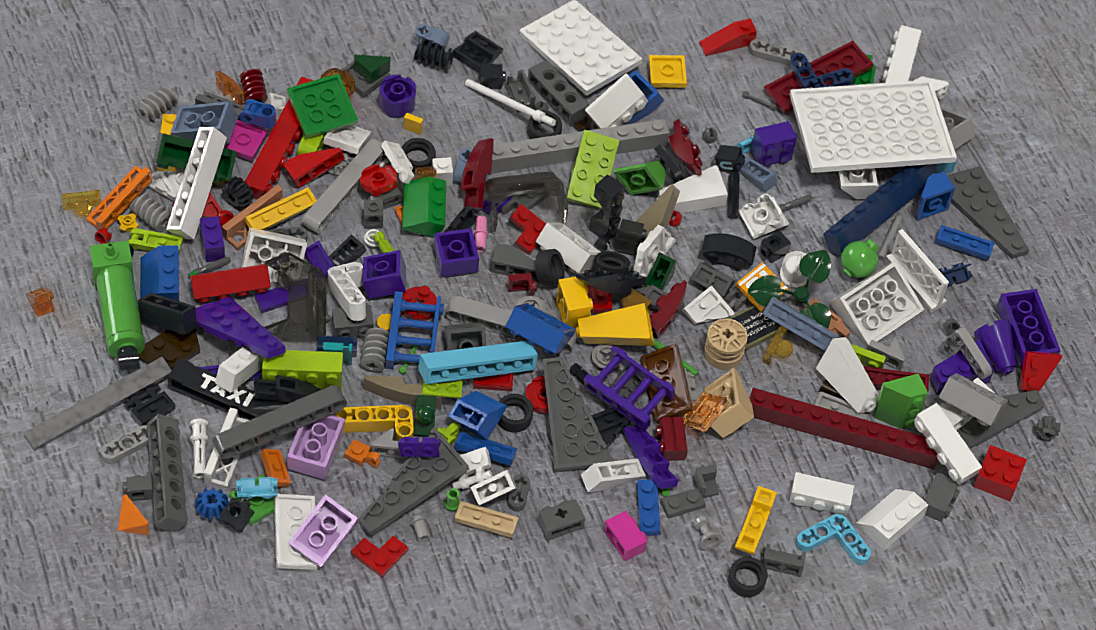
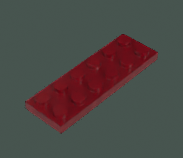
M853 40L810 62L816 77L847 68L852 70L854 78L873 68V62ZM793 71L764 86L765 93L783 114L793 110L790 90L802 89ZM803 72L800 75L803 77H808L810 74L807 72ZM826 80L824 81V83L826 85L833 84V81Z

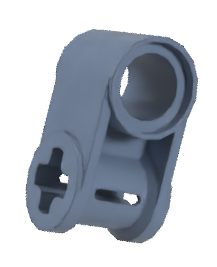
M420 24L415 29L414 44L418 46L422 38V40L425 39V45L431 41L432 47L434 48L437 43L440 50L443 45L446 48L450 35L444 30Z
M465 148L460 151L454 170L453 182H462L464 168L472 149Z

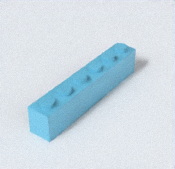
M527 341L420 354L418 370L426 384L535 370L538 354L532 344Z

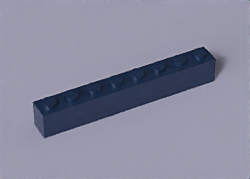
M936 165L905 166L900 172L892 176L889 181L880 186L873 194L869 195L863 202L855 206L852 211L823 233L828 251L842 255L844 248L854 241H861L925 188L928 177L934 173L938 174Z

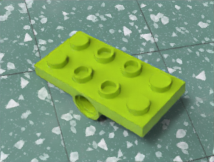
M584 129L577 157L573 164L572 176L565 200L599 210L602 209L594 197L595 185L607 174L611 176L619 144L618 139Z

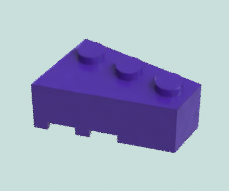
M979 339L975 343L989 363L993 375L994 369ZM962 351L934 366L930 382L936 395L941 394L949 377L956 373L971 381H974L976 378L980 379ZM992 375L980 380L984 384L990 383Z

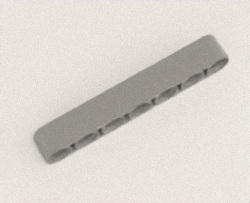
M374 137L370 139L307 211L302 219L303 226L318 234L325 229L361 187V172L371 165L380 164L387 157L381 147L383 142Z
M453 296L445 313L448 319L462 324L482 322L486 331L521 341L527 340L523 336L512 334L510 329L505 327L512 311L460 296ZM575 332L561 352H572L577 332Z

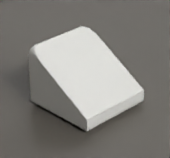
M269 92L265 104L273 105L276 114L282 113L286 105V98Z

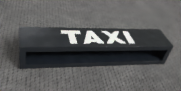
M178 359L168 376L169 388L227 413L230 408L237 409L239 418L252 420L285 406L281 401L254 398V391L248 389L243 384L230 393L215 384L216 374H213L208 369L199 368L189 361Z

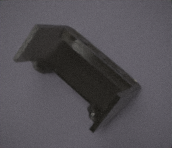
M546 171L496 177L486 181L484 191L492 232H496L498 222L495 203L504 202L508 196L547 192L551 196H557L562 224L566 223L569 209L564 184L554 172Z
M290 252L265 261L267 266L278 271L277 280L279 285L288 290L287 319L265 326V328L272 335L284 341H318V336H326V276L324 272Z

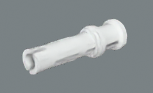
M194 419L190 422V427L192 428L190 442L193 444V477L202 479L204 478L205 445L208 442L206 428L208 427V422L204 419Z

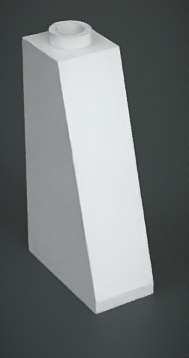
M718 166L702 171L700 176L695 174L673 184L680 190L674 210L680 213L726 205L728 193ZM670 186L665 187V188H663L662 190H659V192H658V198H659Z
M846 337L832 339L816 369L858 413L871 412L876 407L879 396L848 339Z

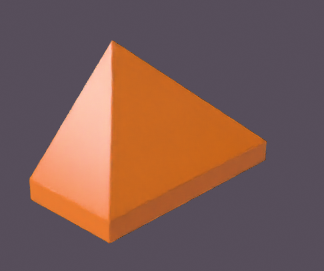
M126 494L123 495L118 531L143 535L149 534V522Z

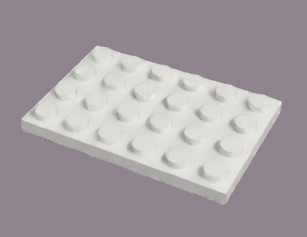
M576 0L570 1L519 30V35L586 96L642 64V58Z

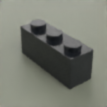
M149 293L138 300L142 322L161 327L165 330H171L181 335L188 334L197 327L196 308L193 305L154 293Z

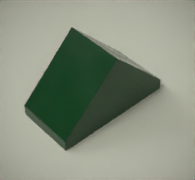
M354 55V70L372 84L390 72L391 57Z
M659 252L644 287L653 285L664 291L674 276L677 260Z

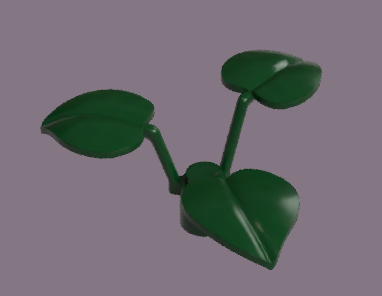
M826 250L810 252L803 256L799 269L801 274L808 278L805 286L798 287L795 292L780 289L781 281L773 275L762 276L750 285L748 294L758 304L767 307L772 297L780 300V292L795 296L800 303H805L807 309L801 310L800 313L829 328L831 313L828 307L822 303H814L810 307L808 302L811 298V293L808 290L810 280L812 279L815 283H822L830 274L831 260Z

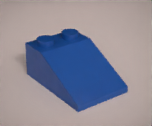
M636 70L629 77L642 91L648 102L642 110L637 111L628 122L622 125L636 123L652 113L664 101L660 93Z

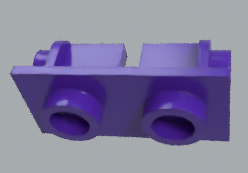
M404 437V439H400V442H398L400 457H440L439 447L441 440L437 439V437H423L422 442H419V437Z

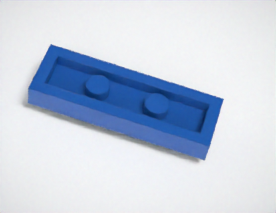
M941 225L935 241L937 244L989 260L995 243Z
M460 432L454 448L468 453L486 447L489 451L490 460L510 466L518 449L464 432Z
M652 479L637 480L640 532L643 531L646 536L661 535L658 485Z

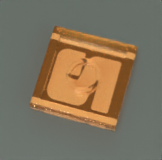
M703 392L692 405L693 411L686 413L683 417L684 426L706 432L729 401L724 397Z

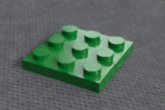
M339 74L287 88L288 97L305 139L358 124V118Z

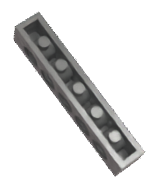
M157 414L147 423L155 527L177 532L187 524L188 519L186 514L178 419Z

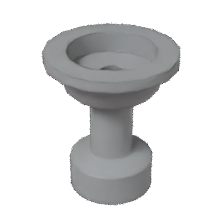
M700 516L694 520L693 525L695 529L703 534L699 544L701 549L710 550L717 547L722 541V536L719 533L710 532L708 517Z

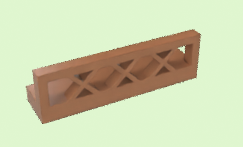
M276 185L222 226L223 239L237 251L244 247L247 239L246 236L248 235V231H246L248 226L244 221L245 217L284 199L283 189ZM236 235L244 236V239L239 243L232 238Z

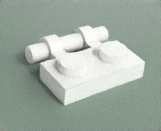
M486 447L460 455L468 464L469 470L458 477L460 478L459 481L453 482V487L464 490L472 484L480 483L493 477L490 470L484 471L491 468L489 451ZM476 473V475L468 477V475Z

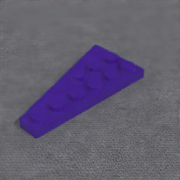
M231 297L222 298L213 303H206L196 308L197 327L206 328V332L226 341L232 339L240 347L246 345L250 347L252 352L266 358L286 353L285 345Z

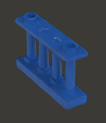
M395 291L386 369H394V362L398 363V361L419 363L420 355L403 354L396 351L397 345L431 347L430 353L435 352L439 315L443 316L444 312L441 296H437L436 305L406 302V300L402 299L403 292ZM406 309L435 313L434 322L404 319V317L400 316L401 311ZM403 327L433 330L432 339L401 336L402 334H398L399 328Z

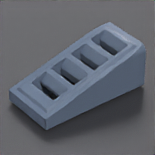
M751 158L745 160L744 165L739 170L744 177L764 193L777 183L776 173Z

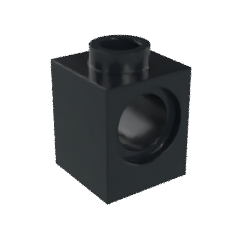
M779 230L762 240L760 253L770 263H773L789 253L791 242Z
M232 497L219 518L242 532L255 512L250 508L251 504L245 499L240 498V500ZM238 510H241V513L238 516H235L236 512Z

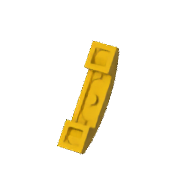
M758 486L744 526L736 542V549L754 555L777 492Z

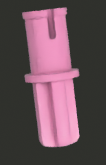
M478 216L476 218V230L473 232L478 252L486 250L488 232L486 231L487 219L485 216Z

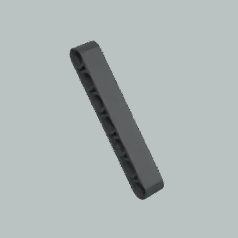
M333 385L217 434L212 442L219 456L222 459H228L337 413L346 407L347 401L339 387Z

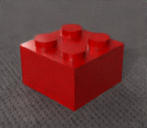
M990 445L973 487L1011 501L1027 459Z

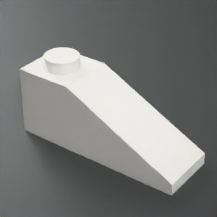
M638 459L595 463L581 474L587 492L603 491L646 476Z

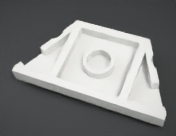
M176 168V171H157L152 173L153 181L148 187L175 202L185 169Z
M657 225L653 231L649 232L646 240L638 246L633 271L639 272V275L647 277L659 252L666 254L676 242V239L671 237V234L663 226Z

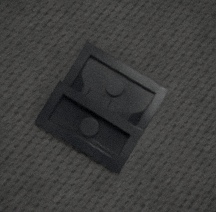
M474 31L465 37L463 44L453 49L452 54L455 58L480 73V64H492L503 52L504 48Z

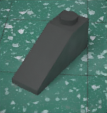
M496 243L490 272L507 276L516 273H531L532 280L540 282L536 275L535 260L516 247Z

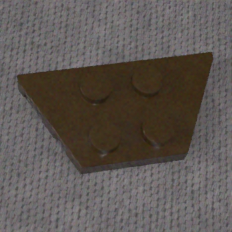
M196 328L185 335L171 330L164 331L145 343L144 350L138 354L139 360L145 361L148 365L163 357L171 370L178 359L183 361L190 360L200 353Z

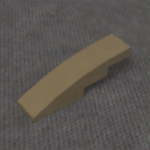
M364 375V390L380 397L416 406L417 395H422L423 384H403V377ZM437 396L436 409H441L442 397Z

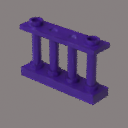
M612 346L611 357L613 359L598 376L593 377L588 373L584 378V387L646 431L650 426L649 414L665 395L673 400L675 389L671 383L661 380L630 358L623 349H617L615 346ZM619 363L628 368L613 387H607L603 384L604 379ZM636 374L643 381L628 398L624 399L618 392ZM649 385L659 390L644 409H638L634 406V402Z

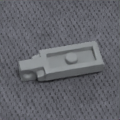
M824 392L819 393L814 404L865 420L868 419V414L858 413L847 401Z

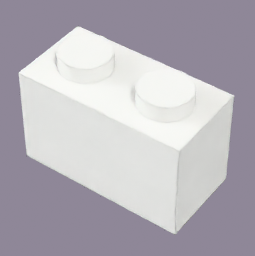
M505 470L471 487L478 505H483L517 489L509 470Z

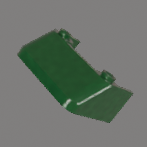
M158 132L154 155L156 167L168 169V166L186 170L195 141ZM223 148L213 180L223 182V179L231 180L237 151Z

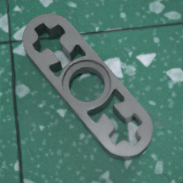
M760 39L753 40L749 48L750 54L754 57L789 66L792 54L800 53L795 48ZM776 50L780 54L773 55L770 51Z
M147 425L140 426L105 444L101 448L102 460L105 463L112 464L148 446V437L142 436L143 433L148 435ZM125 441L134 443L130 448H125L122 445ZM107 452H114V455L111 456L110 454H107Z

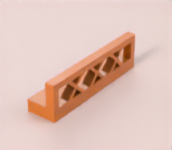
M135 165L86 218L87 222L98 229H108L129 207L133 200L153 181L151 170L146 167L140 169Z

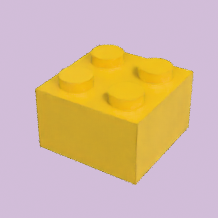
M576 277L559 279L556 304L562 322L575 329L579 326L578 319L591 316L590 311L593 309L592 299L587 296V285Z

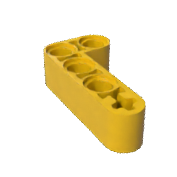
M407 405L345 407L343 410L335 413L336 417L345 419L344 433L389 431L394 428L395 441H400L404 437H413L412 409Z

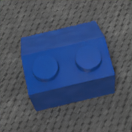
M945 172L934 173L928 177L915 216L916 221L949 209L955 187Z

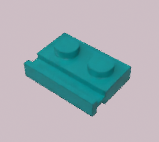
M323 343V352H343V362H348L349 365H352V344L343 346V343Z

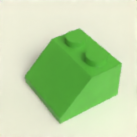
M659 161L617 168L613 171L630 195L662 190L667 173Z

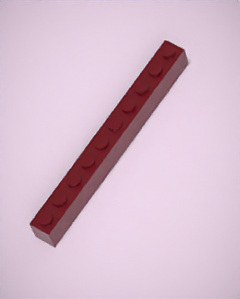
M752 388L749 399L753 407L754 418L933 470L935 468L938 454L928 446L925 436Z

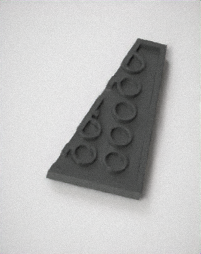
M981 166L947 175L955 187L951 201L956 204L955 207L974 225L977 224L982 228V232L996 241V245L1011 259L1028 254L1029 249Z
M1038 390L1002 396L1008 402L993 425L988 424V426H984L977 422L978 418L973 417L958 429L957 432L969 449L982 444L1000 434L1002 430L1011 428L1020 420H1025L1043 410L1044 404Z

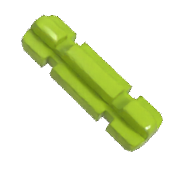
M382 231L373 235V239L376 243H379L378 247L382 253L394 251L389 241L385 240V235Z

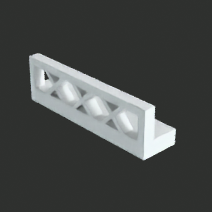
M230 408L220 433L235 427L236 424H242L249 420L239 418L238 410ZM214 446L204 471V483L228 489L242 453L233 456V462L224 466L222 458ZM224 472L227 477L225 482L216 480L215 476Z

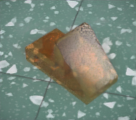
M42 287L26 293L37 317L55 310L52 302L54 296L51 290Z

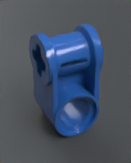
M248 99L245 102V109L239 115L244 123L268 129L274 127L277 122L276 110L273 105L253 99Z

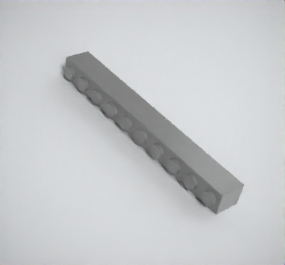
M664 119L588 130L618 139L619 144L616 154L654 149L659 144L662 147H667L669 136ZM583 131L493 145L491 174L575 161Z

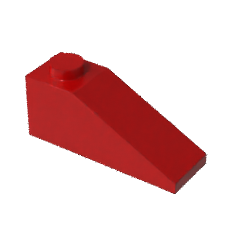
M751 18L736 21L700 40L699 45L705 56L748 47L756 39L757 30Z
M339 147L299 154L296 157L290 158L283 165L287 174L299 189L345 160V157Z

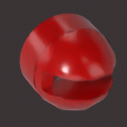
M673 210L668 225L677 227L681 224L682 215L680 212Z
M102 228L95 233V238L100 244H106L111 240L112 233L108 232L109 229Z

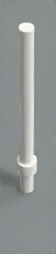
M467 79L465 82L466 86L533 117V120L539 123L544 122L552 127L556 123L555 119L546 116L540 110H533L470 79Z

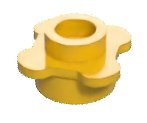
M134 213L118 217V221L121 224L120 230L131 232L133 228H138Z

